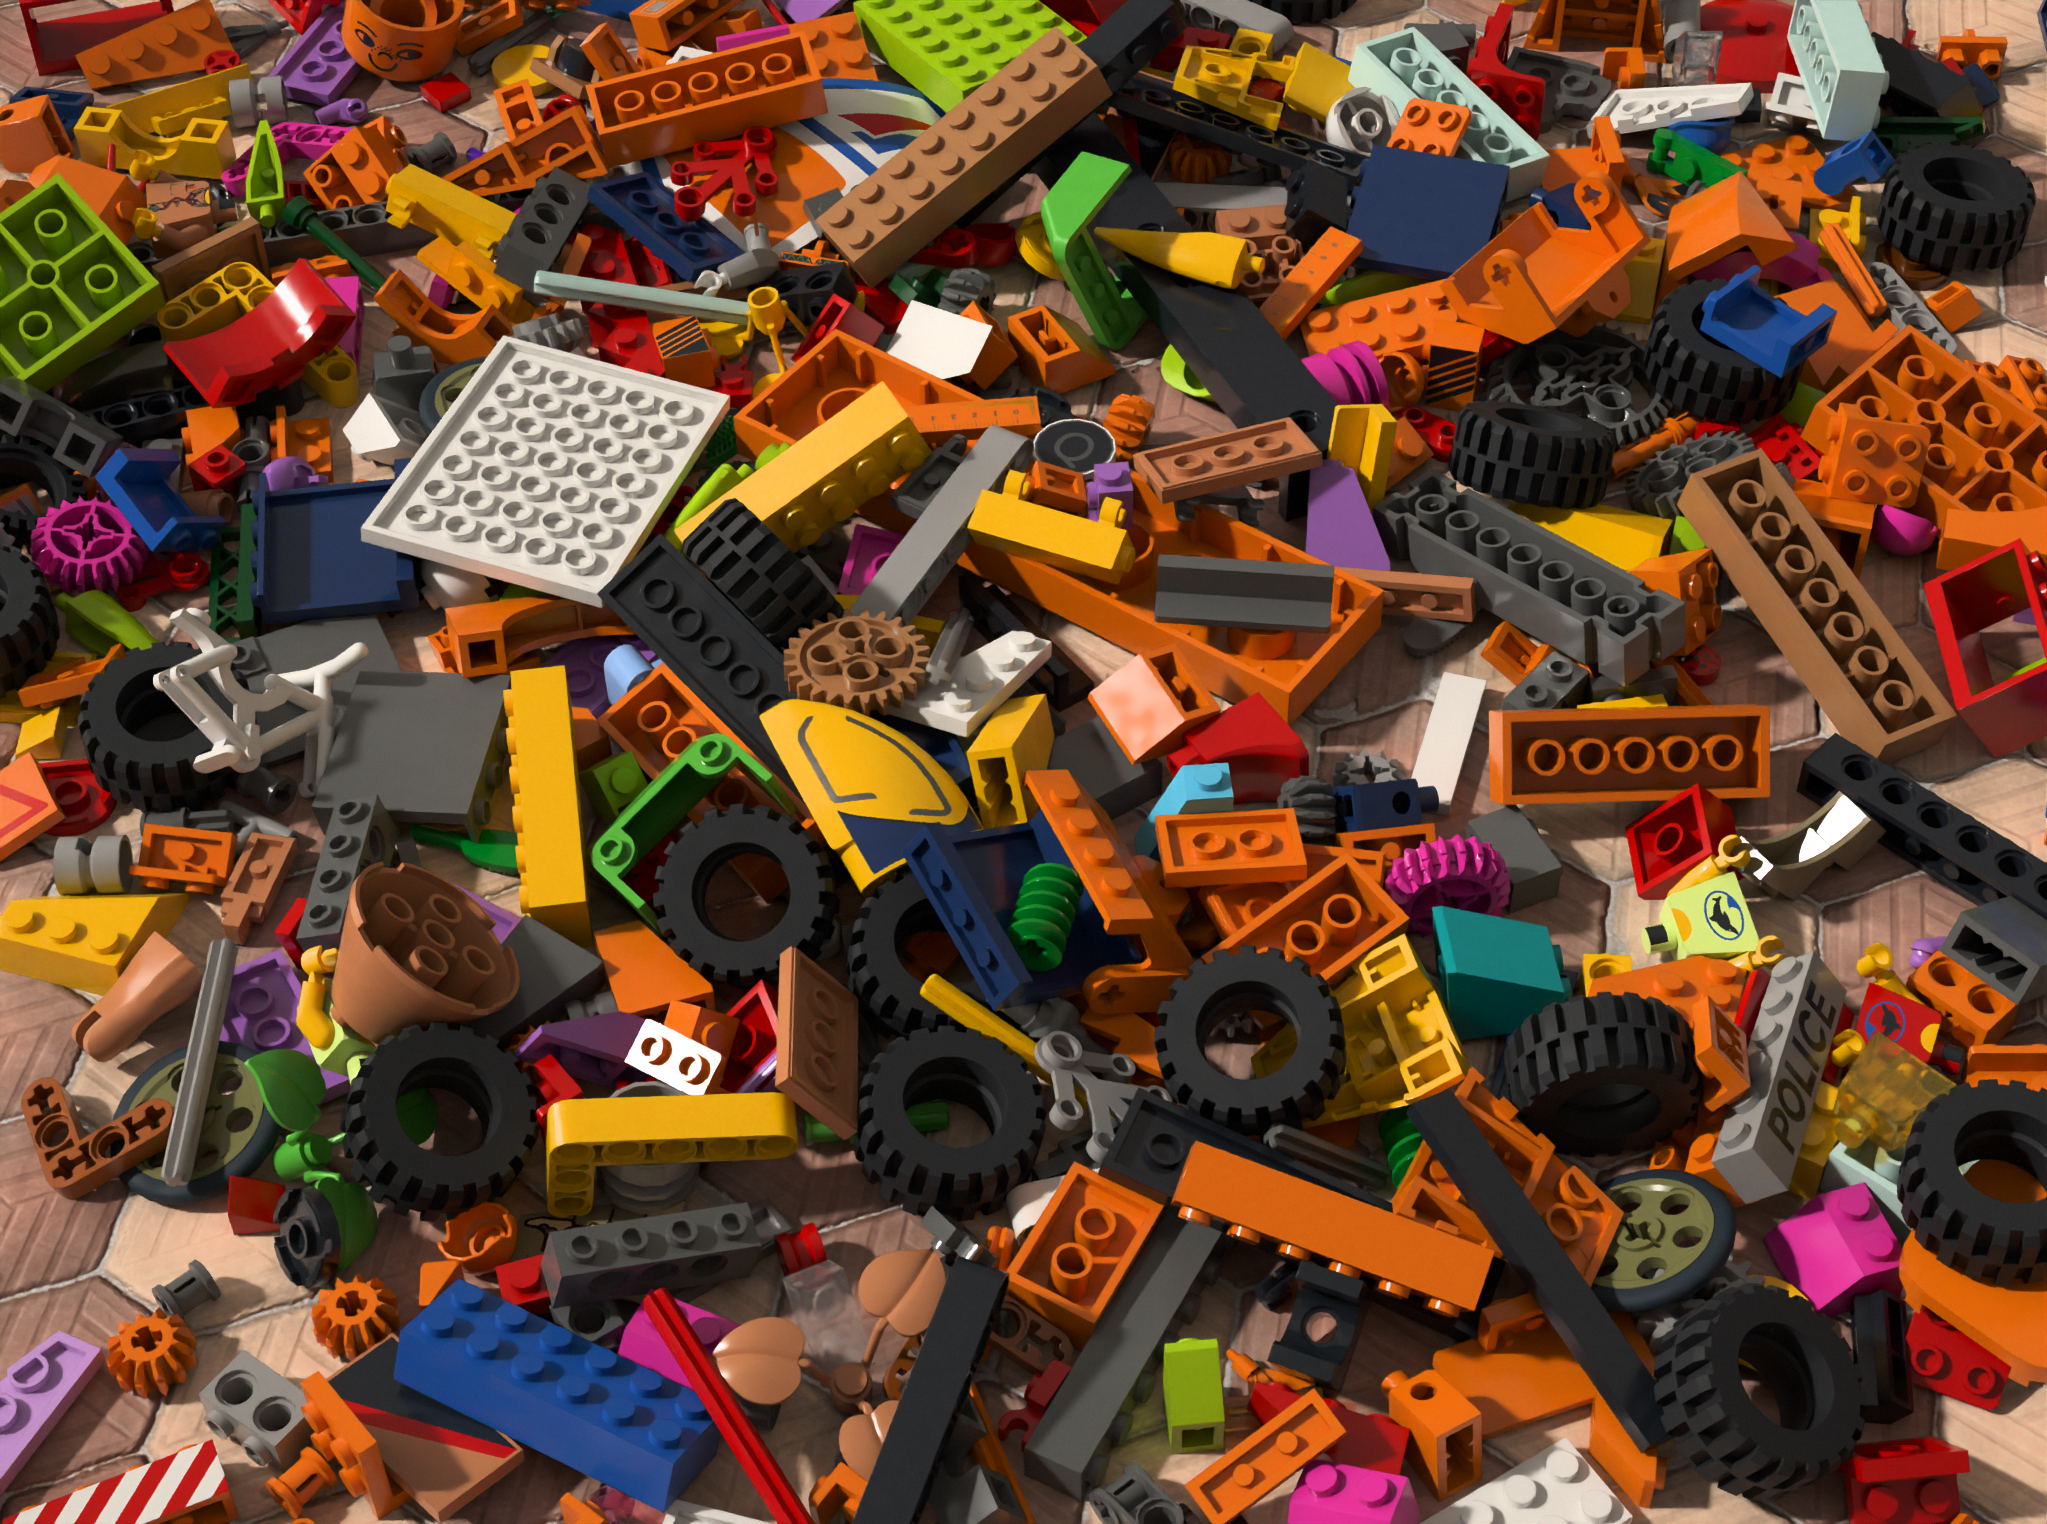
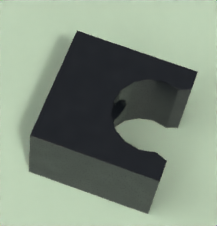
M1301 1260L1295 1277V1282L1298 1283L1297 1296L1289 1323L1280 1342L1276 1340L1273 1342L1267 1361L1280 1372L1341 1393L1374 1294L1362 1280ZM1324 1317L1336 1320L1337 1333L1331 1341L1316 1343L1312 1340L1311 1328L1314 1322Z

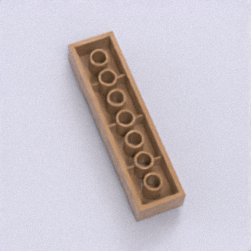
M1055 26L815 221L833 248L841 254L845 261H849L854 271L873 289L1108 99L1112 92L1098 66Z
M1762 448L1691 474L1677 506L1706 547L1712 548L1716 561L1840 735L1887 765L1939 744L1956 718V712Z

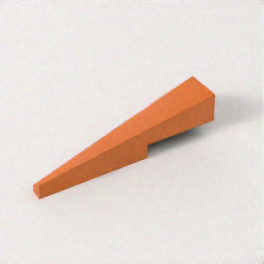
M575 105L517 138L501 144L443 176L442 179L481 197L534 188L540 176L547 179L555 166L580 180L605 176L610 171L597 134L581 105Z

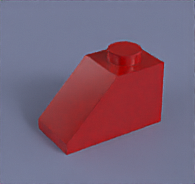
M833 293L790 360L796 363L834 329L875 347L879 341V335L885 326L852 303Z

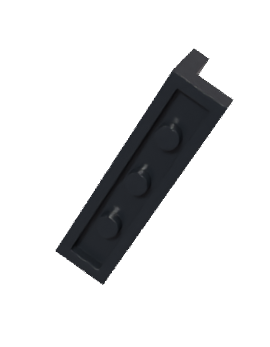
M969 571L958 576L960 612L963 608L970 611L968 619L974 621L973 627L989 643L1011 631L1030 632L1035 637L1052 641L995 584L985 588ZM1053 641L1051 657L1027 679L1040 694H1046L1047 701L1059 713L1088 698L1089 693L1094 690V682Z

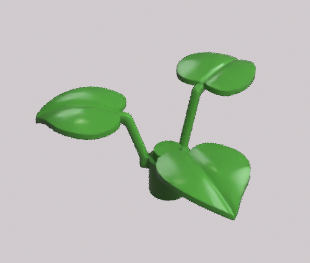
M274 1049L260 1053L245 1061L244 1064L254 1076L264 1104L273 1119L282 1128L288 1131H295L286 1136V1142L275 1147L272 1154L274 1169L286 1181H294L302 1177L306 1183L319 1180L314 1187L321 1191L332 1205L339 1225L341 1254L337 1271H340L350 1266L369 1247L377 1233L378 1217L374 1202L366 1189L359 1183L351 1182L345 1184L344 1178L340 1173L320 1171L330 1161L332 1147L341 1144L346 1133L343 1132L329 1139L316 1133H307L322 1116V1112L317 1105L326 1095V1083L318 1066L307 1055L292 1049ZM428 1088L416 1089L402 1095L396 1104L398 1120L407 1136L415 1144L420 1145L431 1137L437 1125L438 1109L435 1098Z

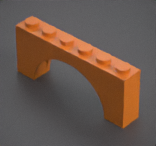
M553 594L445 609L450 651L463 678L508 672L507 667L509 663L518 656L534 649L563 641L605 635H636L606 603L603 608H599Z

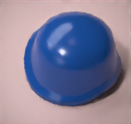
M1733 117L1704 121H1681L1670 125L1668 129L1719 155L1730 144L1731 126L1735 119Z

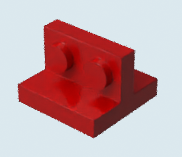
M1934 1436L1856 1444L1855 1452L1849 1460L1842 1463L1839 1469H1837V1471L1844 1474L1849 1524H1931L1953 1521L1961 1513L1957 1474L1970 1472L1968 1450Z

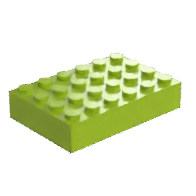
M859 0L853 3L854 12L867 48L946 113L956 107L1053 27L1056 26L1076 46L1087 38L1086 35L1039 0Z
M59 173L0 213V379L16 376L45 393L166 305L159 282Z

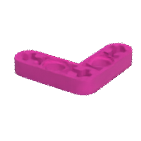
M284 122L271 128L281 166L290 157L318 160L352 130L347 127ZM253 145L222 173L221 178L230 196L241 197L246 195V177Z

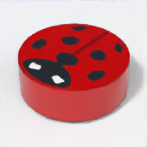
M1701 644L1687 656H1678L1677 663L1698 686H1704L1713 683L1718 678L1721 657L1713 648Z

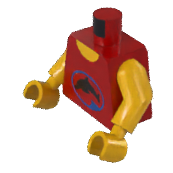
M1875 943L1867 947L1864 951L1865 957L1857 962V971L1865 978L1875 977L1876 979L1874 983L1869 982L1855 1030L1846 1029L1833 1038V1043L1838 1048L1832 1052L1831 1058L1836 1066L1843 1067L1840 1079L1865 1084L1875 1094H1881L1882 1092L1892 1093L1912 1090L1921 1082L1924 1069L1930 1065H1939L1944 1073L1956 1076L1964 1048L1936 1040L1942 1019L1940 1013L1927 1007L1911 993L1894 970H1887L1892 966L1893 956L1886 945Z

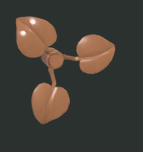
M930 1249L903 1250L881 1255L865 1268L859 1281L860 1303L867 1313L880 1317L875 1325L863 1360L860 1363H843L834 1370L832 1375H827L811 1360L801 1358L805 1348L803 1331L794 1323L778 1317L754 1319L735 1328L721 1340L711 1354V1358L720 1374L736 1394L744 1400L761 1406L777 1405L793 1396L801 1383L800 1368L807 1370L820 1381L823 1388L830 1389L831 1400L836 1409L845 1414H861L848 1418L842 1424L839 1433V1446L847 1465L855 1474L868 1482L899 1403L897 1400H889L873 1410L870 1404L872 1399V1377L869 1372L872 1367L873 1358L888 1323L893 1330L904 1337H915L928 1329L946 1283L942 1262L937 1253Z

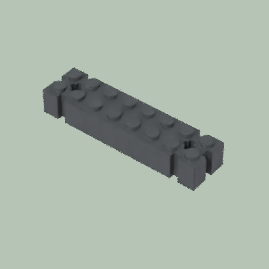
M1433 469L1409 483V493L1403 496L1395 492L1372 507L1373 520L1386 553L1398 561L1410 560L1411 568L1422 574L1474 578L1475 601L1477 605L1585 665L1598 663L1599 673L1624 687L1650 670L1649 661H1663L1686 645L1685 602L1660 589L1650 594L1645 591V581L1469 488L1461 493L1458 492L1456 481Z

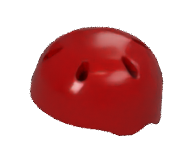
M975 223L968 225L964 229L971 232L975 237L980 253L978 260L974 263L977 266L985 268L1002 266L1013 258L1018 248L1015 241L1017 228H1014L1011 223Z

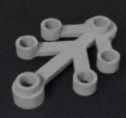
M1053 1031L1049 1035L1043 1036L1035 1046L1034 1055L1038 1064L1052 1076L1056 1102L1049 1112V1118L1056 1127L1066 1131L1072 1130L1083 1116V1108L1075 1100L1073 1082L1085 1092L1093 1135L1086 1145L1088 1155L1096 1162H1103L1115 1137L1111 1116L1120 1124L1122 1123L1129 1108L1127 1104H1131L1138 1088L1172 1102L1167 1090L1160 1086L1151 1085L1147 1088L1127 1084L1135 1073L1136 1067L1134 1062L1124 1054L1105 1055L1083 1051L1080 1042L1074 1036L1064 1031ZM1090 1071L1102 1072L1105 1080L1098 1079Z

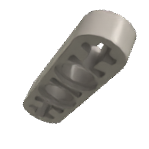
M1881 262L1865 264L1866 269L1887 303L1893 301L1905 305L1894 306L1888 303V309L1880 316L1882 320L1888 319L1899 328L1897 334L1908 324L1923 327L1925 330L1918 331L1955 356L1957 349L1955 340L1897 272L1889 265Z

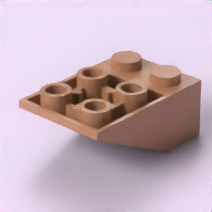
M1287 204L1216 210L1214 233L1246 239L1248 255L1265 258L1263 272L1259 274L1247 271L1239 284L1240 288L1252 302L1266 301L1304 257L1301 242L1286 234V216L1284 211Z

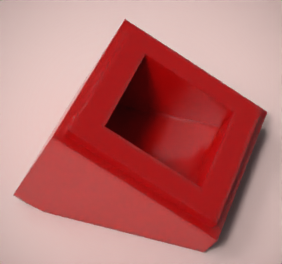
M230 1175L228 1218L234 1235L280 1231V1224H274L273 1214L279 1198L286 1192L285 1185L251 1177H235Z

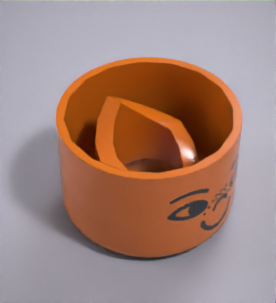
M346 0L341 27L344 46L361 67L382 78L400 82H415L431 78L442 72L453 57L465 0Z

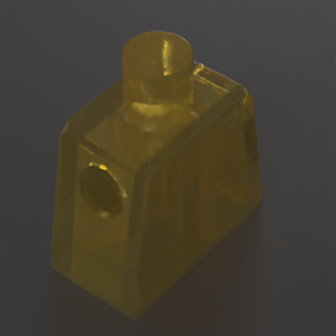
M1877 1031L1839 1086L1833 1112L1841 1121L1834 1128L1835 1135L1842 1144L1852 1149L1858 1148L1868 1138L1885 1151H1895L1907 1143L1913 1122L1920 1112L1926 1111L1927 1104L1940 1094L1945 1093L1949 1096L1950 1089L1957 1084Z

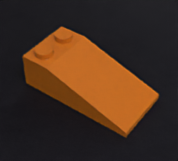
M1347 851L1201 957V961L1204 965L1214 961L1212 953L1225 948L1228 955L1241 953V945H1255L1256 952L1259 954H1267L1268 948L1273 947L1284 950L1285 960L1289 963L1294 957H1299L1307 962L1310 966L1311 975L1321 974L1333 990L1355 972L1351 966L1363 955L1402 934L1406 935L1410 918ZM1246 1011L1262 1030L1283 1019L1267 1011Z

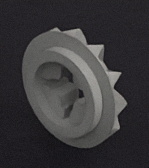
M1364 748L1360 755L1347 752L1343 762H1336L1333 785L1334 787L1370 783L1366 776L1363 775L1365 771L1371 772L1372 776L1375 777L1373 783L1404 780L1405 772L1399 769L1398 759H1386L1383 750L1376 755H1370Z

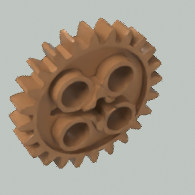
M845 609L844 618L839 619L831 612L827 613L828 622L823 623L815 619L812 620V630L800 627L798 629V638H790L789 649L784 650L785 681H788L790 693L797 692V698L800 700L826 703L861 712V714L870 717V710H877L880 714L886 716L888 705L903 709L904 698L916 700L917 689H925L926 678L930 677V673L925 671L930 659L929 646H925V636L916 635L915 625L902 627V617L900 616L891 621H886V612L884 611L875 618L869 617L868 609H864L860 616H853L849 609Z

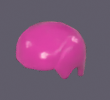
M1877 504L1871 531L1875 542L1886 551L1900 556L1914 555L1928 550L1933 544L1937 533V526L1934 525L1930 532L1931 522L1927 519L1889 505Z

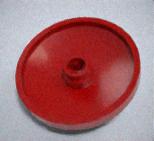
M1715 0L1702 5L1701 52L1695 61L1687 65L1700 77L1715 85L1751 83L1752 88H1759L1761 93H1773L1778 72L1801 77L1787 40L1794 6L1777 0Z

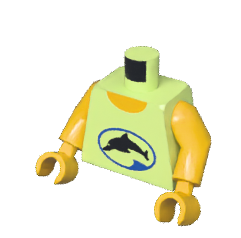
M1728 835L1724 837L1719 844L1718 851L1720 855L1718 857L1711 855L1690 870L1668 892L1659 915L1661 924L1641 929L1642 944L1648 955L1671 951L1674 961L1699 955L1711 959H1722L1732 963L1734 966L1747 969L1745 979L1749 977L1751 971L1762 969L1765 965L1770 970H1773L1778 962L1786 958L1783 954L1769 957L1774 950L1782 949L1785 944L1773 935L1766 936L1761 940L1759 939L1735 872L1727 873L1726 868L1728 866L1741 868L1746 866L1751 859V853L1747 850H1743L1735 857H1730L1731 850L1742 842L1739 836Z
M320 945L306 950L301 957L302 968L309 975L308 982L303 981L299 1006L297 1007L296 1024L308 1040L316 1063L324 1070L348 1076L350 1086L352 1087L362 1064L369 1054L375 1053L377 1048L372 1041L361 1036L353 1028H344L332 1018L330 1010L334 1006L331 995L333 980L325 978L324 974L335 970L339 951L336 948H332L322 953V946Z

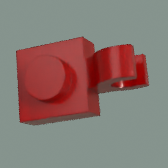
M1054 1358L1043 1374L1036 1373L1031 1378L1024 1393V1401L1027 1402V1406L1020 1410H1011L1005 1413L999 1420V1440L1004 1442L1008 1434L1013 1430H1023L1026 1434L1021 1439V1451L1024 1452L1025 1445L1072 1367Z

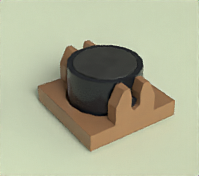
M558 34L550 46L547 58L533 57L530 66L532 73L579 100H589L585 85L604 81L580 47L584 40L578 39L573 35H569L567 38Z

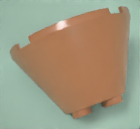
M378 862L368 866L361 872L351 887L331 987L334 1006L331 1008L330 1013L336 1023L347 1029L353 1028L361 1036L372 1041L377 1048L389 1036H394L398 1039L404 1028L416 1024L421 1027L422 1032L427 1030L430 1022H446L447 1029L458 1027L460 1023L466 1024L496 1013L508 1005L519 988L520 971L511 945H507L504 949L491 929L497 923L473 898L443 877L422 867L404 862L397 869L383 868V862Z

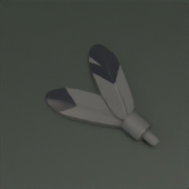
M275 19L263 24V26H231L224 28L230 42L238 41L233 45V48L240 56V59H242L266 41L267 38L282 33L281 29L288 27L289 22L287 20L278 22Z

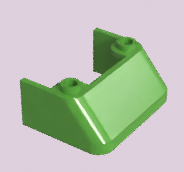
M1082 151L1042 200L1041 217L1054 260L1098 343L1114 350H1120L1128 344L1149 316L1117 276L1114 278L1113 274L1108 271L1086 227L1130 174L1132 169L1129 164Z
M724 734L705 735L691 742L591 841L586 850V863L595 875L666 941H668V938L661 933L657 923L660 918L621 879L734 767L748 777L791 816L798 811V808L775 777Z

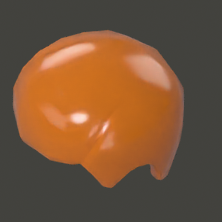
M1397 351L1383 353V357L1378 361L1383 369L1388 385L1389 412L1397 413L1401 409L1414 406L1419 401L1425 389V377L1421 365L1409 353Z
M485 1201L477 1207L471 1208L469 1212H463L454 1219L447 1220L445 1224L447 1233L445 1242H438V1249L448 1261L457 1260L461 1262L464 1273L480 1276L495 1272V1266L506 1264L515 1250L518 1238L517 1220L502 1204Z

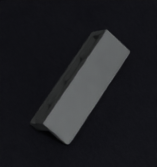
M1159 554L1154 621L1158 623L1327 634L1330 632L1335 565Z

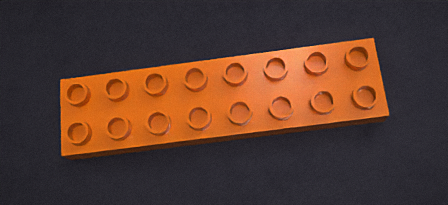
M834 329L734 416L737 453L756 462L761 452L772 443L781 446L783 442H787L792 446L881 381L886 384L901 406L984 399L840 330ZM1027 435L1025 437L1034 441L1036 435ZM979 439L967 440V447L962 457L973 448ZM946 442L927 443V445L933 452L937 447H942ZM1033 455L1029 465L1023 472L1027 475L1029 474V472L1035 464V462H1033ZM1131 469L1129 470L1133 487V528L1124 530H1127L1133 547L1136 549V554L1131 570L1128 573H1123L1119 585L976 544L974 539L956 562V564L972 571L975 575L986 578L1038 604L1043 609L1056 613L1109 640L1112 644L1125 648L1137 655L1176 643L1209 691L1235 704L1259 692L1289 726L1295 722L1381 627L1384 590L1335 566L1330 632L1327 634L1155 622L1154 611L1159 554L1321 565L1330 564L1202 503L1199 506H1194L1195 522L1178 521L1174 502L1162 504L1140 474ZM914 471L907 472L890 484L884 493L872 497L859 506L855 513L893 532L907 534L917 519L891 508L890 496ZM1088 479V480H1085V481H1084L1085 491H1086V483H1087V482H1091V479ZM1044 503L1040 505L1088 519L1086 505L1080 514L1065 509H1056Z

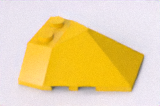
M1405 934L1363 955L1351 966L1355 971L1334 991L1329 987L1330 995L1336 997L1344 1025L1347 1059L1345 1074L1339 1075L1340 1089L1334 1100L1325 1099V1112L1316 1121H1312L1308 1116L1301 1120L1303 1129L1410 1105L1438 1094L1466 1078V1073L1471 1067L1444 1002ZM1290 1023L1250 1058L1257 1079L1275 1073L1293 1056L1298 1040L1296 1031Z

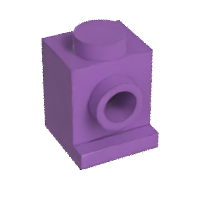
M1128 462L1094 464V482L1086 483L1088 519L1098 522L1102 504L1105 498L1109 497L1122 501V509L1127 511L1120 529L1133 528V487Z

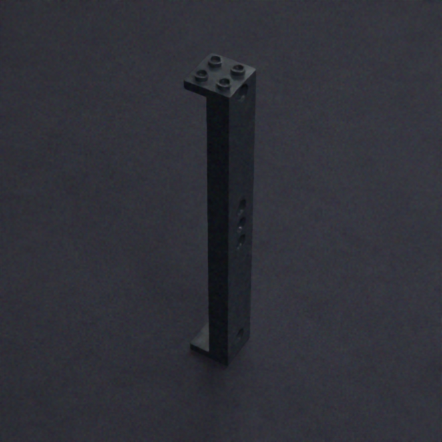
M1094 111L1032 168L1033 171L1050 191L1082 151L1129 164L1132 169L1130 174L1086 227L1099 254L1237 429L1290 417L1322 452V460H1326L1333 416L1337 404L1239 285L1236 289H1228L1175 274L1145 262L1094 234L1096 227L1157 232H1194ZM1310 469L1276 477L1280 482L1278 513L1285 522L1307 515Z

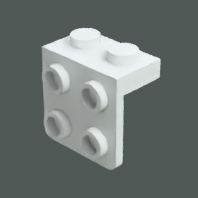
M1778 72L1771 101H1765L1763 107L1766 116L1772 121L1771 124L1786 129H1793L1794 124L1806 126L1808 133L1822 137L1801 77Z

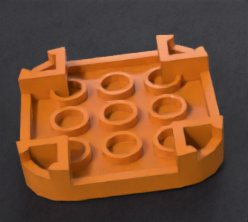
M1979 1160L1963 1175L1975 1189L1999 1201L2022 1204L2036 1202L2047 1197L2044 1187L2034 1176L2026 1170L2005 1161ZM1917 1227L1913 1228L1903 1245L1898 1263L1899 1278L1906 1291L1905 1301L1918 1314L1926 1307L2011 1366L2009 1379L2028 1387L2029 1381L2047 1383V1271L2043 1281L2024 1284L2022 1278L2014 1279L2012 1285L1994 1284L1995 1278L1983 1275L1980 1280L1965 1276L1966 1270L1955 1264L1952 1268H1949L1936 1259L1938 1252L1933 1248L1928 1251L1925 1250L1914 1238Z

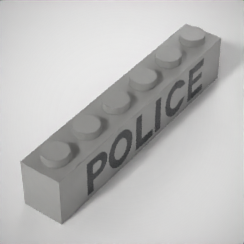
M1815 951L1796 958L1787 957L1778 962L1771 972L1770 981L1747 1049L1751 1086L1738 1101L1729 1105L1711 1163L1746 1204L1788 1191L1847 993L1846 989Z

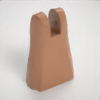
M154 931L132 958L111 989L75 1023L72 1028L71 1037L86 1054L96 1061H110L127 1048L155 1020L200 993L203 975L179 949Z

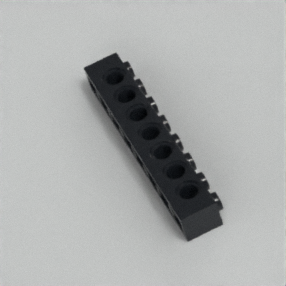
M1834 733L1803 761L1796 790L1798 793L1823 807L1839 791L1856 802L1886 830L1877 843L1975 905L1980 906L2012 896L2047 920V862L2037 858L2010 839L1995 832L1973 816L1961 811L1937 796L1934 792L1927 790L1900 773L1897 769L1890 767L1837 733Z

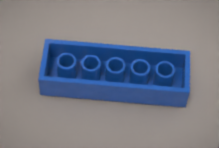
M459 1278L400 1330L394 1380L663 1513L717 1454L721 1432L696 1392Z

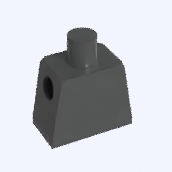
M403 335L394 336L387 342L388 351L377 352L373 355L372 394L419 412L418 407L423 390L430 380L441 371L430 347H412L409 337Z

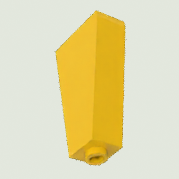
M1511 500L1508 507L1509 510L1626 571L1632 570L1646 559L1665 556L1673 520L1603 504H1597L1592 508L1587 507L1586 509H1559L1557 507H1539L1527 503L1521 504Z
M1046 694L1007 699L995 710L967 751L981 820L985 829L1027 823L1037 813L1038 803L1031 790L1024 788L1022 779L1025 770H1047L1055 735Z

